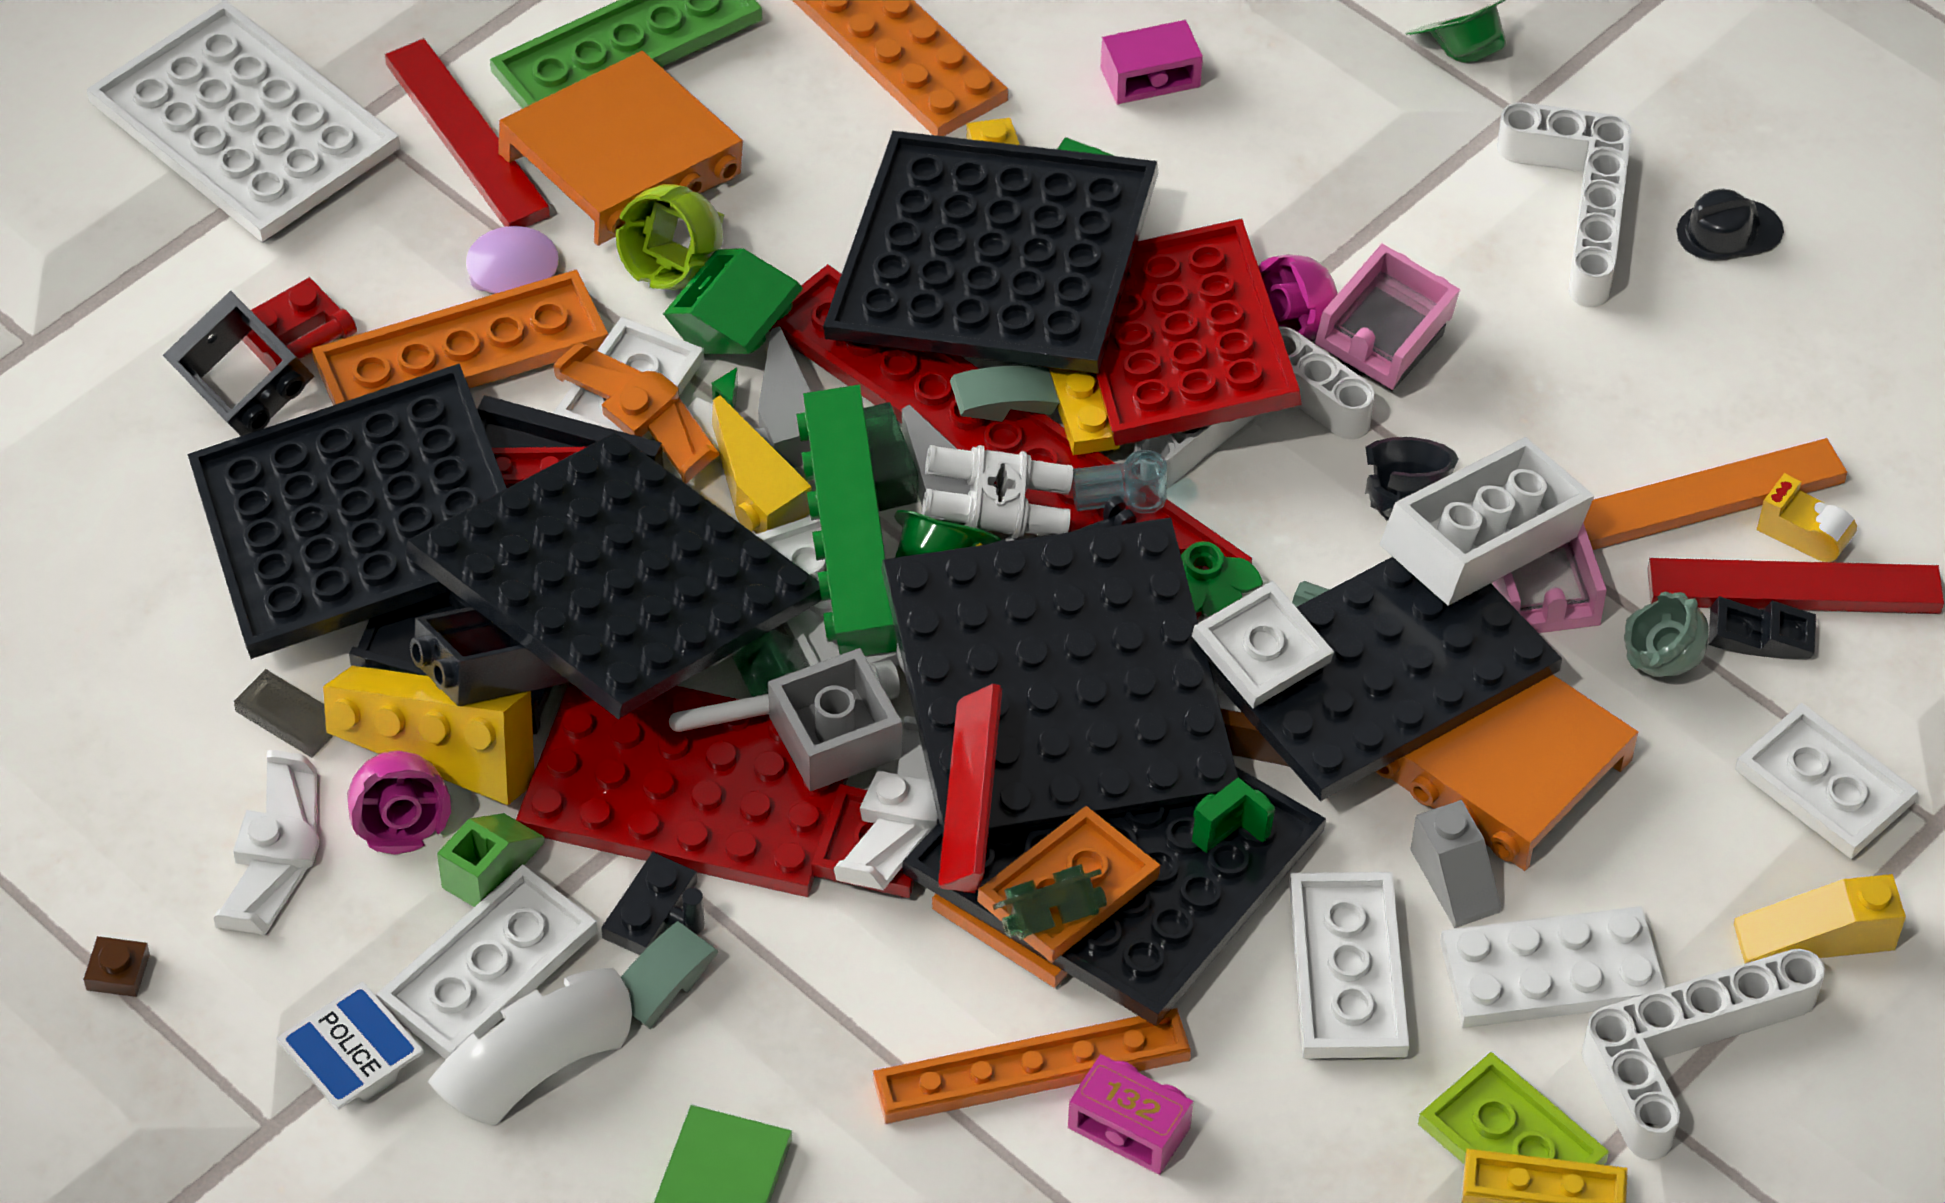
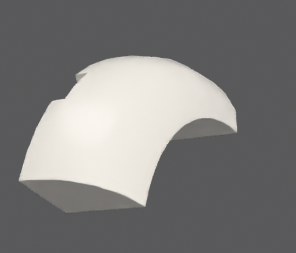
M604 968L567 976L564 979L565 987L543 997L538 990H535L503 1009L501 1015L504 1021L480 1040L474 1033L471 1034L442 1063L428 1082L449 1105L462 1114L481 1123L497 1126L518 1101L558 1070L589 1055L607 1050L621 1049L629 1034L632 1017V1007L627 987L614 968Z

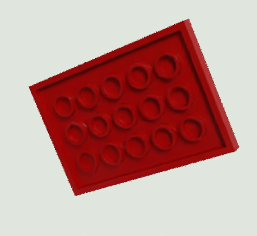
M1242 218L1138 241L1099 373H1095L1115 446L1302 405L1300 389Z
M569 682L516 820L546 839L647 861L651 853L654 852L695 870L697 873L808 898L815 878L813 870H811V863L839 784L846 785L848 778L810 792L774 727L769 714L682 732H676L669 726V718L675 712L740 699L675 686L624 717L617 719Z

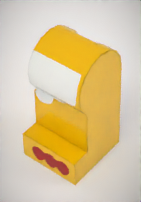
M1784 473L1763 501L1756 530L1823 562L1836 560L1857 532V524L1854 518L1844 509L1825 505L1824 502L1799 490L1801 481Z

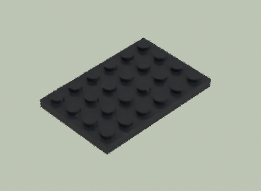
M1393 556L1296 607L1334 651L1332 660L1329 664L1255 708L1248 704L1207 655L1212 678L1320 802L1559 672L1562 658L1491 583L1447 605Z

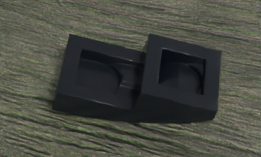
M1720 596L1710 606L1708 641L1710 646L1746 655L1781 659H1808L1815 654L1816 614L1773 600L1764 610Z

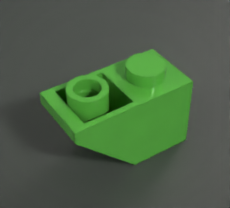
M505 813L469 818L437 853L442 888L475 907L522 864L525 865L545 843L544 836Z

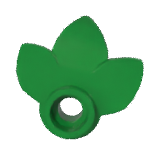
M1196 542L1181 554L1195 612L1201 611L1206 619L1243 598L1242 593L1257 590L1263 585L1262 578L1255 566L1243 558L1225 557L1220 548L1213 543ZM1206 566L1209 570H1201L1196 567Z

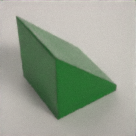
M737 367L712 382V401L721 395L735 409L738 390Z

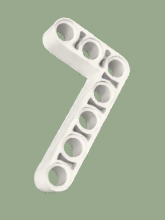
M1524 102L1509 104L1501 114L1497 140V151L1503 158L1517 163L1584 172L1569 282V295L1573 301L1585 307L1603 305L1610 295L1616 264L1631 140V126L1622 117L1612 114Z
M1279 327L1300 389L1302 405L1296 407L1341 438L1352 440L1366 435L1370 430L1375 394L1373 387L1362 377L1297 331L1287 327ZM1257 415L1135 442L1133 476L1156 492L1164 491Z
M1804 949L1785 951L1614 1003L1593 1012L1589 1018L1582 1048L1583 1060L1625 1143L1633 1154L1648 1160L1660 1159L1667 1155L1672 1148L1679 1122L1680 1111L1655 1060L1810 1012L1816 1004L1825 972L1823 962L1816 954ZM1745 995H1750V996H1753V997H1755V998H1757V999L1748 998V997L1745 996ZM1697 1009L1706 1010L1709 1013H1703ZM1650 1024H1657L1663 1028L1653 1027ZM1601 1038L1612 1039L1615 1042H1607ZM1624 1080L1633 1081L1638 1085L1627 1084ZM1645 1123L1655 1124L1660 1128H1651L1645 1125Z

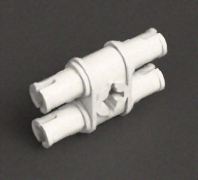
M935 445L929 446L925 463L926 475L967 480V484L971 486L968 495L927 488L922 503L923 515L936 520L962 523L964 526L980 530L1011 534V537L1016 539L1018 536L1022 537L1024 533L1046 536L1068 533L1070 509L1029 504L1028 499L1025 498V492L1027 489L1068 495L1073 480L1072 465L1031 460V456L1023 451L1018 455L984 450L982 445L973 447L971 451ZM995 481L997 482V488L999 489V496L1003 497L1001 502L998 501V495H996V487L993 486Z

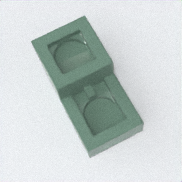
M988 367L954 374L950 380L960 415L964 417L1002 422L1010 409L1052 415L1060 403L1049 369L1046 367Z
M677 921L642 952L621 976L629 991L632 1016L651 1029L681 989L687 993L691 990L719 951Z

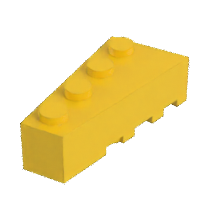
M353 665L323 686L326 733L378 754L396 750L417 754L431 762L443 780L505 805L511 804L529 787L534 774L531 691L457 706L442 690L437 688L435 682L429 676Z

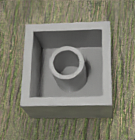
M860 648L768 682L769 717L810 792L902 757V721Z

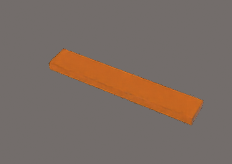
M1828 438L1593 499L1583 523L1592 549L1595 550L1763 505L1764 499L1784 473L1801 481L1799 490L1809 493L1845 483L1848 472Z
M1174 1008L1168 1012L1157 1026L1140 1016L873 1070V1081L885 1124L1081 1084L1100 1054L1114 1061L1127 1062L1138 1071L1190 1061L1191 1049L1178 1009Z

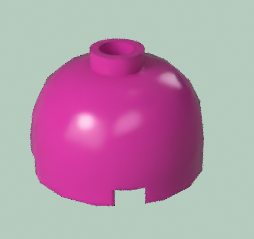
M1286 254L1273 256L1262 261L1258 267L1278 327L1291 328L1311 342L1315 341L1322 313L1338 294L1335 282L1329 271L1318 261L1301 255Z
M398 750L384 752L367 760L353 776L347 792L349 819L352 828L357 836L359 835L367 841L368 847L377 852L401 854L418 850L425 846L423 840L431 836L435 830L437 835L444 830L451 814L450 794L439 772L431 762L410 752Z

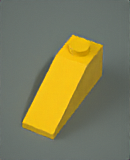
M721 395L713 399L712 427L720 450V459L735 514L740 524L748 530L759 534L808 516L810 511L807 492L812 491V486Z
M1893 874L1842 879L1736 917L1733 924L1744 964L1793 949L1808 950L1819 958L1894 951L1906 915Z

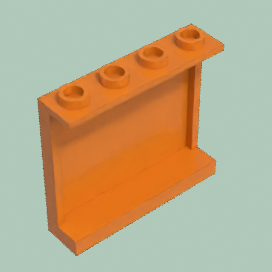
M643 50L499 120V154L509 163L525 156L595 221L594 243L598 246L616 237V230L625 224L619 217L627 204L643 191L663 184H675L688 187L691 191L701 194L722 182L730 181L741 173L743 140Z
M1551 675L1379 769L1376 773L1384 778L1392 779L1408 790L1419 803L1431 806L1434 809L1462 800L1482 834L1485 844L1500 859L1511 861L1526 871L1530 866L1533 848L1612 767L1621 772L1632 761L1639 731L1556 676Z

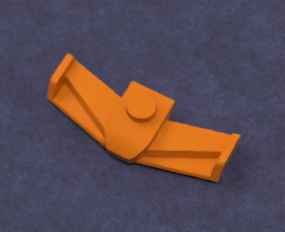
M577 343L555 362L553 368L558 380L562 382L567 380L607 399L601 404L603 415L622 431L642 437L649 431L656 441L662 442L663 452L676 468L685 484L720 455L680 399L679 387L663 374L655 371L641 372L583 343Z

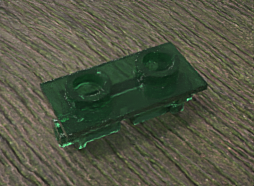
M1082 864L1053 873L1055 884L1037 889L1034 880L1005 889L1004 892L1007 899L994 904L993 908L994 910L1005 906L1007 908L1009 916L1002 918L1006 935L1009 938L1017 935L1021 940L1029 935L1055 927L1049 909L1057 906L1062 924L1089 915L1099 914V908L1107 905L1106 896L1101 886L1093 888L1090 878L1102 874L1101 869L1085 873Z

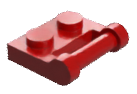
M310 277L251 309L299 360L312 353V348L328 344L339 337L341 339L348 338L357 332L356 324L349 312L345 309H340ZM253 330L242 339L270 371L274 370L283 361Z

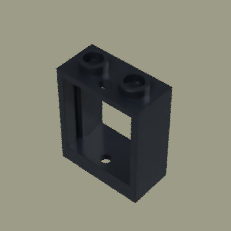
M231 290L162 355L240 436L264 429L270 422V419L291 399L297 397L303 391L305 385L315 377ZM253 330L283 361L231 409L202 377Z
M472 606L415 618V638H412L410 642L412 660L418 668H421L435 682L437 688L442 690L457 706L565 684L568 681Z

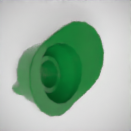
M1499 0L1472 14L1432 23L1405 33L1406 35H1413L1429 31L1447 56L1456 61H1477L1503 49L1506 45V38L1497 5L1506 0Z
M898 510L894 515L897 523L903 527L895 558L972 547L979 543L982 545L992 544L1001 540L997 536L977 528L939 521L913 511Z

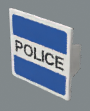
M363 981L276 1038L279 1044L337 1111L357 1097L366 1102L396 1081L399 1069L424 1053L420 1045Z

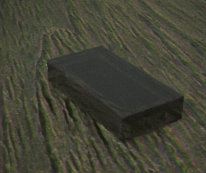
M267 669L233 701L235 712L311 758L333 737V735L326 733L324 704Z

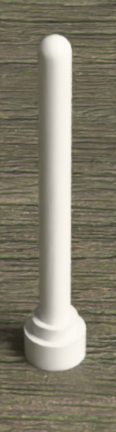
M886 660L870 663L869 665L889 700L897 699L900 693V682L893 662ZM765 694L675 712L669 718V726L676 732H682L769 714V695Z

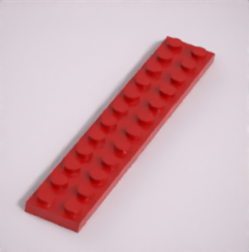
M828 264L801 285L803 289L793 300V307L790 312L780 320H777L771 327V329L781 327L790 346L847 386L860 385L861 394L864 398L901 424L902 409L910 405L956 449L971 451L973 447L982 445L984 450L1018 455L1023 451L1031 456V460L1072 465L1073 480L1068 495L1027 489L1025 492V498L1028 499L1029 504L1070 509L1068 532L1103 520V510L1106 502L1114 496H1121L1126 503L1125 510L1130 509L1137 518L1136 522L1171 517L1180 554L1192 544L1204 541L1219 547L1225 557L1243 558L1252 564V557L1100 452L1073 455L1064 427L1047 415L1010 409L1002 422L961 416L950 380L954 374L979 369L963 357L825 339L823 325L841 277V273ZM1206 566L1196 567L1201 570H1209ZM1201 611L1196 613L1197 619L1202 615Z

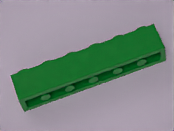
M860 385L803 393L805 412L797 413L796 415L800 441L810 442L811 451L802 452V460L806 481L815 480L816 491L807 492L811 521L820 519L821 531H814L812 535L816 560H826L827 571L818 572V580L822 601L831 600L832 612L823 613L827 642L837 641L840 655L858 648L861 649L864 656L895 652L898 640L881 570L882 562L886 557Z

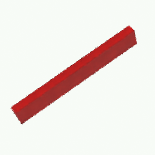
M425 38L385 54L386 66L504 227H528L550 217L549 205L517 162L509 163L499 154V138Z
M1649 558L1647 567L1650 604L1658 600L1657 597L1662 592H1669L1671 594L1682 592L1686 594L1688 599L1695 598L1698 602V608H1710L1719 596L1757 609H1765L1773 600L1801 610L1941 614L1944 605L1939 565Z

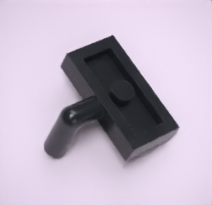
M652 852L602 925V939L641 955L666 931L669 925L672 926L677 921L696 935L700 934L704 929L705 923L703 894L699 889L694 888L698 883L697 871Z

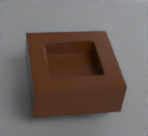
M97 936L83 978L86 990L137 997L150 956L148 943Z

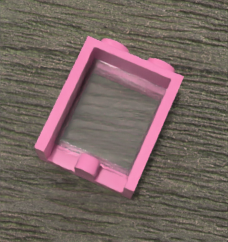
M1382 243L1324 309L1315 344L1389 389L1394 390L1406 369L1442 326L1452 319L1460 289L1449 283L1445 278L1435 275L1411 261L1406 255L1398 253Z
M1584 523L1575 539L1492 582L1493 586L1538 633L1601 625L1607 589Z

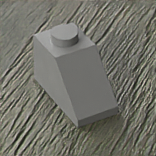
M1460 800L1416 815L1410 850L1453 927L1457 928L1500 913L1501 904L1485 840L1463 801Z

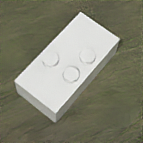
M1524 437L1395 502L1379 545L1444 603L1450 605L1575 539L1578 536L1594 495L1527 437Z

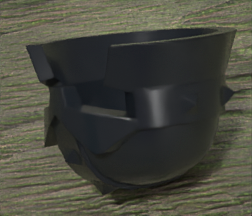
M1391 437L1377 440L1365 446L1368 465H1373L1374 475H1369L1367 478L1365 494H1369L1371 501L1370 507L1376 509L1386 521H1389L1395 502L1453 473L1459 460L1456 452L1445 444L1415 437Z

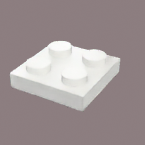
M1273 580L1196 624L1192 633L1194 640L1252 708L1329 664L1334 654L1331 647Z

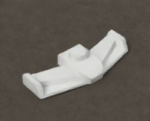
M907 716L904 718L902 757L899 758L897 774L877 770L860 806L862 821L874 824L844 860L839 861L834 867L837 881L884 890L903 867V860L939 823L915 717Z
M276 750L267 751L266 813L246 810L233 854L235 863L247 864L249 866L223 907L216 912L214 916L216 928L266 935L306 870L313 866L320 844L317 836V768L306 756Z

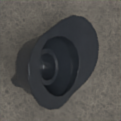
M1715 189L1703 194L1695 202L1694 207L1689 209L1679 219L1676 232L1678 242L1688 253L1697 258L1719 260L1735 256L1759 254L1772 250L1781 242L1784 229L1782 221L1775 211L1763 203L1745 198L1734 190Z

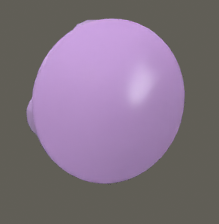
M507 226L489 231L473 243L467 254L466 265L471 285L476 290L496 294L553 277L558 267L557 249L546 235L532 228Z

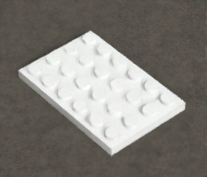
M226 0L221 1L87 88L90 103L261 242L276 234L400 149L399 135Z

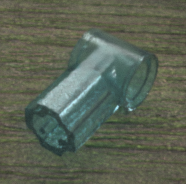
M1140 450L1129 455L1124 463L1073 469L1072 490L1075 509L1082 511L1104 508L1109 499L1114 496H1121L1126 505L1133 511L1152 513L1164 506L1167 499V463L1165 458L1152 450Z

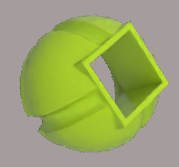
M663 184L647 189L627 204L619 216L625 222L621 228L616 230V245L620 259L634 279L638 282H650V288L665 290L685 288L710 256L722 247L724 238L722 223L725 215L716 211L714 206L703 195L691 191L688 187ZM678 218L684 220L691 237L689 248L673 241Z

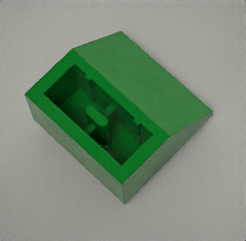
M744 248L718 249L710 256L704 266L700 268L665 310L663 315L684 341L703 348L704 354H750L763 345L766 340V333L775 322L790 312L793 307V300L802 291L803 287L795 279Z

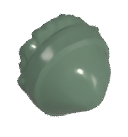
M1662 592L1657 597L1658 600L1635 611L1626 619L1624 641L1626 643L1627 659L1634 669H1640L1646 674L1655 677H1671L1681 675L1702 662L1707 650L1709 625L1706 617L1697 607L1698 602L1695 598L1688 599L1686 594L1682 592L1673 594Z

